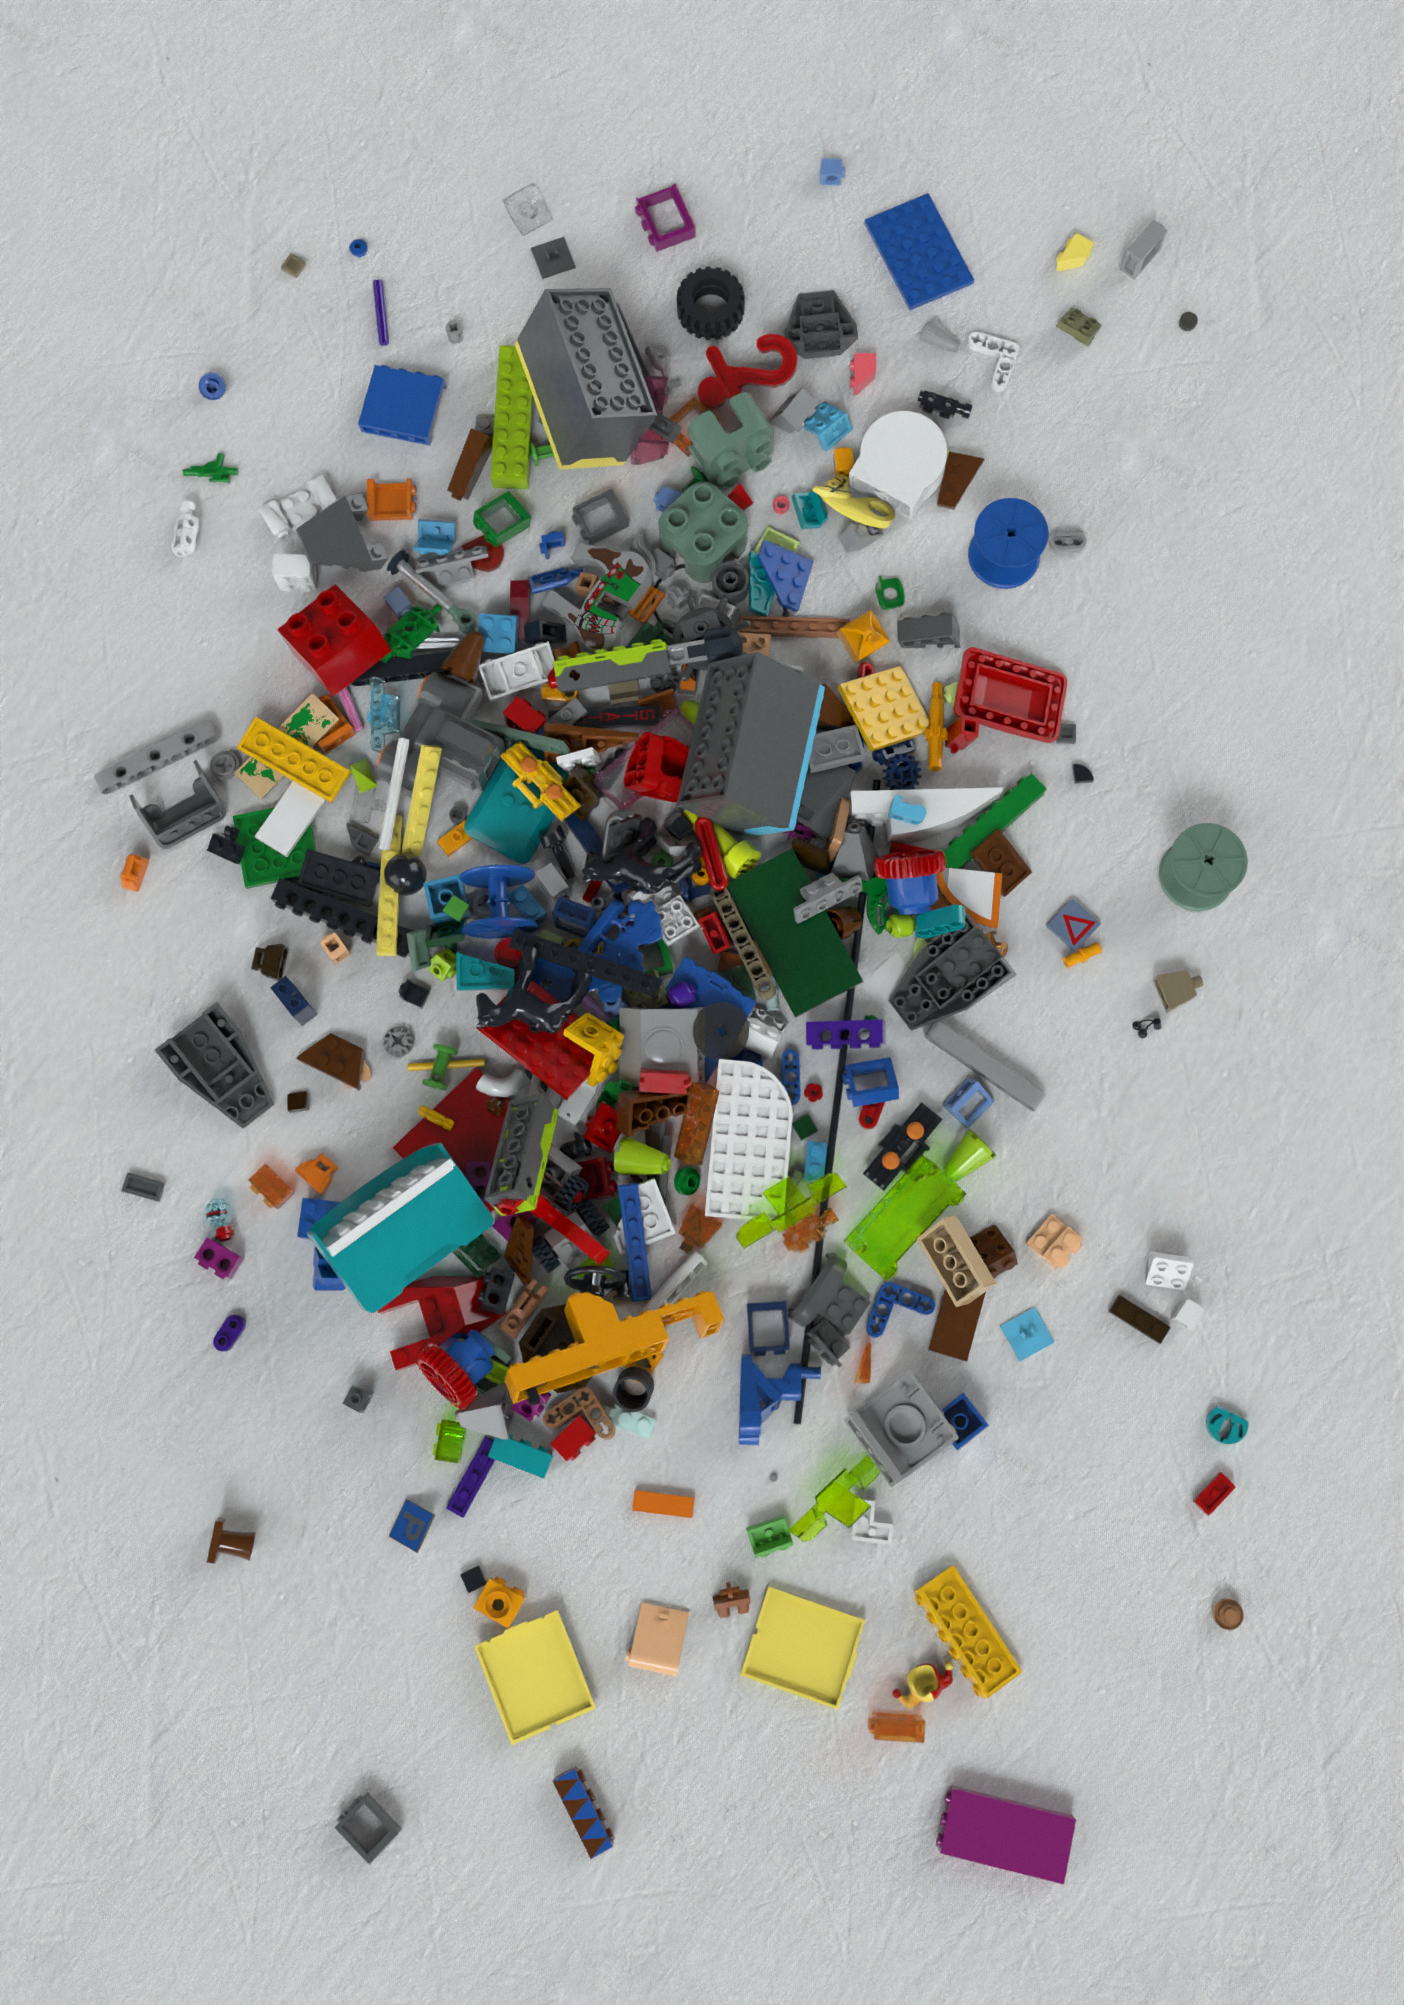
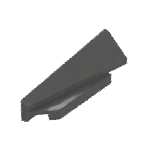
M666 1119L665 1122L655 1123L645 1130L646 1145L667 1154L670 1159L672 1136H665ZM669 1170L665 1174L647 1175V1180L655 1178L665 1205Z

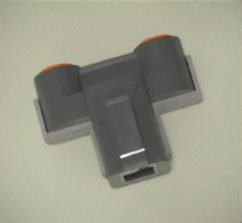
M434 671L423 680L417 695L418 705L399 738L409 739L400 793L412 798L421 745H435L442 748L435 784L442 774L473 791L476 788L483 791L502 760L501 754L506 751L503 739L468 722L470 718L474 719L482 704V689L454 675L449 678ZM398 739L384 747L376 765L378 777L388 782L389 786Z

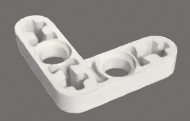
M972 332L968 337L967 343L971 350L999 358L991 381V387L996 392L1004 391L1008 385L1018 355V345L1014 342L981 332ZM975 339H978L977 344L973 343ZM995 343L998 348L992 350L988 347V344ZM1008 364L1010 369L1002 370L1000 365ZM1000 376H1003L1001 385H998L997 382Z

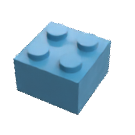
M479 613L478 632L484 635L483 639L485 640L483 652L516 653L518 648L519 616Z
M460 874L423 883L430 916L434 924L455 920L443 912V909L453 895L469 904L464 883L459 879ZM470 907L463 917L471 916Z

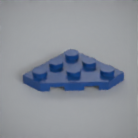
M763 540L757 556L759 564H762L766 572L765 576L778 597L779 605L797 612L799 611L814 561L772 542Z

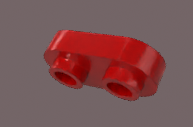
M880 1102L878 1105H863L858 1119L863 1129L870 1130L877 1125L885 1102ZM870 1117L872 1122L866 1123L864 1119Z

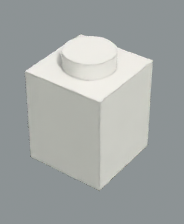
M1187 1298L1182 1301L1171 1319L1186 1330H1192L1205 1309L1201 1307L1202 1304L1196 1299Z

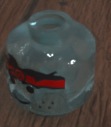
M224 1199L210 1200L205 1206L206 1224L213 1226V1229L229 1224L231 1221L230 1204L225 1202Z

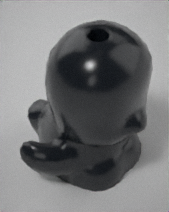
M574 1132L575 1140L562 1144L559 1149L574 1161L582 1154L587 1157L590 1156L592 1144L583 1137L584 1135Z

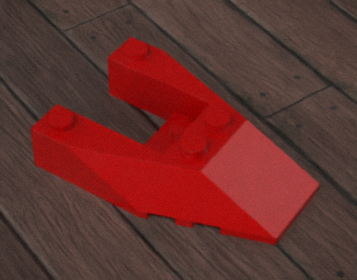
M431 1276L413 1281L403 1288V1292L378 1310V1313L384 1314L419 1302L430 1337L391 1350L390 1354L396 1371L417 1365L415 1355L428 1343H433L439 1347L457 1332L467 1334L471 1329H474L481 1333L506 1314L505 1311L500 1316L479 1309L480 1302H477L480 1291H484V1276ZM489 1296V1297H488V1300H489L490 1303H492V1304H496V1303H497L495 1297H493V1296Z

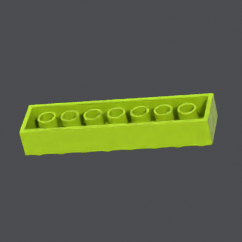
M499 345L490 476L493 488L529 489L530 442H532L534 397L516 346Z

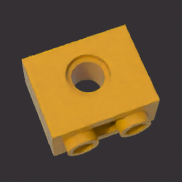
M498 1576L495 1579L491 1577L473 1608L509 1629L526 1599L523 1595L524 1591L515 1586L511 1589L505 1585L506 1581ZM496 1599L503 1601L504 1608L502 1610H497L494 1607Z

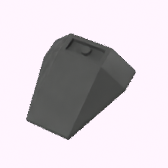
M808 765L796 820L810 828L813 834L827 842L832 834L840 798L848 799L856 771L844 765L811 773Z

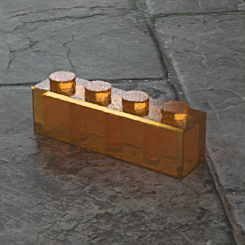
M691 1082L674 1156L685 1164L702 1165L720 1092L708 1083Z

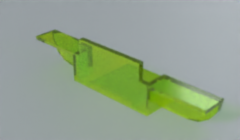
M828 1173L808 1185L811 1196L805 1198L788 1176L762 1192L778 1216L770 1220L766 1213L762 1212L746 1222L738 1230L736 1239L745 1249L776 1229L780 1233L814 1213V1206L843 1190L847 1185L838 1173Z
M867 1454L849 1473L844 1468L815 1496L816 1504L789 1531L797 1536L800 1541L808 1542L827 1526L824 1513H828L848 1528L871 1508V1505L849 1490L854 1485L864 1490L880 1474V1471Z

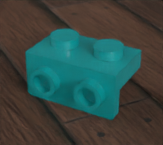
M811 490L810 492L794 493L791 496L801 529L820 528L828 520L827 512L819 494Z

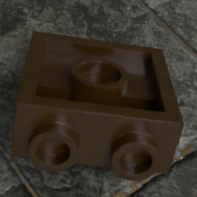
M581 766L573 768L568 773L569 777L563 782L562 786L581 805L573 813L583 822L587 820L601 799L602 794L592 784L595 779Z

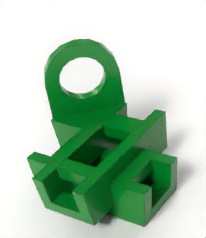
M620 1079L618 1084L609 1081L604 1088L605 1091H602L597 1100L596 1111L603 1101L612 1108L616 1100L618 1101V1093L632 1091L634 1085Z

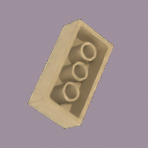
M957 1216L943 1218L916 1238L956 1307L971 1303L996 1285L994 1278Z

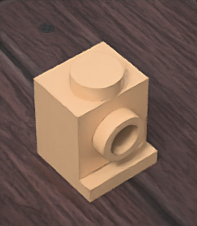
M336 932L333 934L329 933L322 938L320 945L335 965L351 955ZM334 946H338L337 949H335L334 951H332V948H333Z

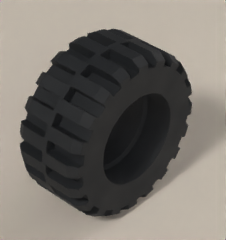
M708 266L706 269H696L695 273L690 272L687 275V279L684 278L681 281L676 297L677 315L683 328H687L689 334L692 335L694 333L695 337L699 339L704 337L705 340H710L711 338L719 340L721 336H729L730 331L735 332L743 320L745 310L743 286L738 282V278L735 275L731 276V272L728 270L722 271L720 267L713 269L711 266ZM706 295L719 296L727 303L724 308L716 312H704L695 306V302Z

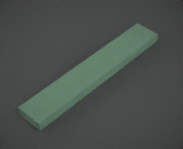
M471 718L468 721L502 738L504 741L512 743L521 741L525 746L560 755H566L570 752L568 746L561 740Z

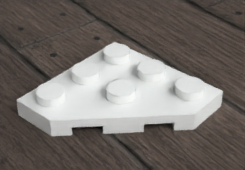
M655 1178L639 1183L638 1190L645 1245L673 1235L676 1232ZM621 1217L613 1236L622 1255L626 1253Z

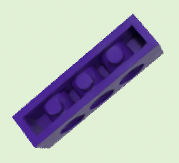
M883 1019L806 1022V1045L812 1046V1050H822L823 1046H831V1049H842V1046L850 1045V1049H860L861 1045H869V1048H881V1044H886V1027ZM867 1029L870 1035L867 1039L863 1040L860 1034L863 1030ZM845 1030L850 1031V1037L847 1040H843L841 1037L842 1032ZM830 1031L831 1038L824 1041L822 1038L823 1033Z

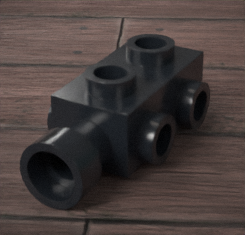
M926 390L920 391L917 400L920 402L919 407L922 408L923 412L930 414L937 412L940 413V417L945 419L953 418L955 413L969 419L973 407L972 404H962L958 400Z

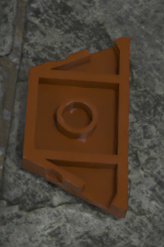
M332 1033L296 1058L299 1062L358 1091L361 1089L360 1076L363 1071L364 1050Z

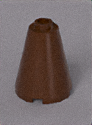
M475 630L473 633L468 632L440 668L445 669L444 671L451 676L454 675L462 680L466 679L468 683L474 685L485 645L484 635Z

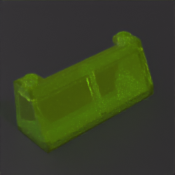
M922 1154L843 1241L885 1281H888L897 1274L898 1265L896 1263L917 1241L916 1238L922 1235L949 1205L958 1206L961 1204L967 1193L935 1163Z

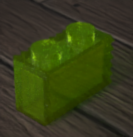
M442 1419L441 1423L437 1424L436 1435H439L438 1443H434L432 1455H435V1460L461 1463L466 1428H462L460 1422Z

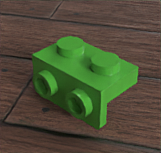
M784 1515L746 1527L755 1558L765 1557L772 1552L786 1550L789 1546L794 1545Z

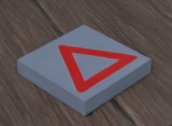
M1072 898L1046 927L1075 952L1101 923Z

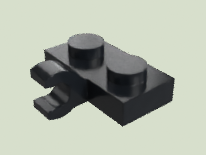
M226 825L224 829L225 837L213 833L207 851L240 865L246 847L235 842L239 829Z

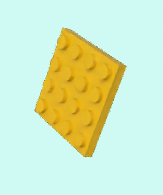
M901 666L848 681L837 687L870 752L924 735L925 729H929V718Z

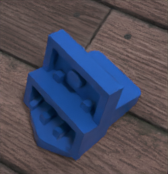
M314 1247V1290H345L346 1287L319 1250Z

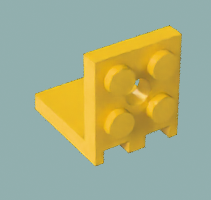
M588 1012L564 1030V1036L594 1054L590 1070L591 1074L587 1081L588 1085L594 1087L599 1082L602 1083L610 1073L613 1074L617 1070V1061L622 1053L621 1047L625 1035Z

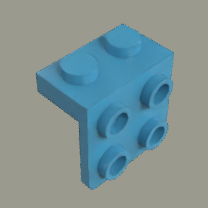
M419 519L418 540L413 546L414 551H418L420 554L436 552L438 555H447L450 553L456 543L455 521Z

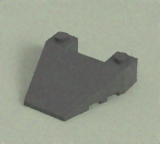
M362 494L344 496L296 529L309 563L326 566L338 565L344 569L357 568L363 572L379 570L384 566L388 556L382 542L366 545L356 522L361 521L369 510Z

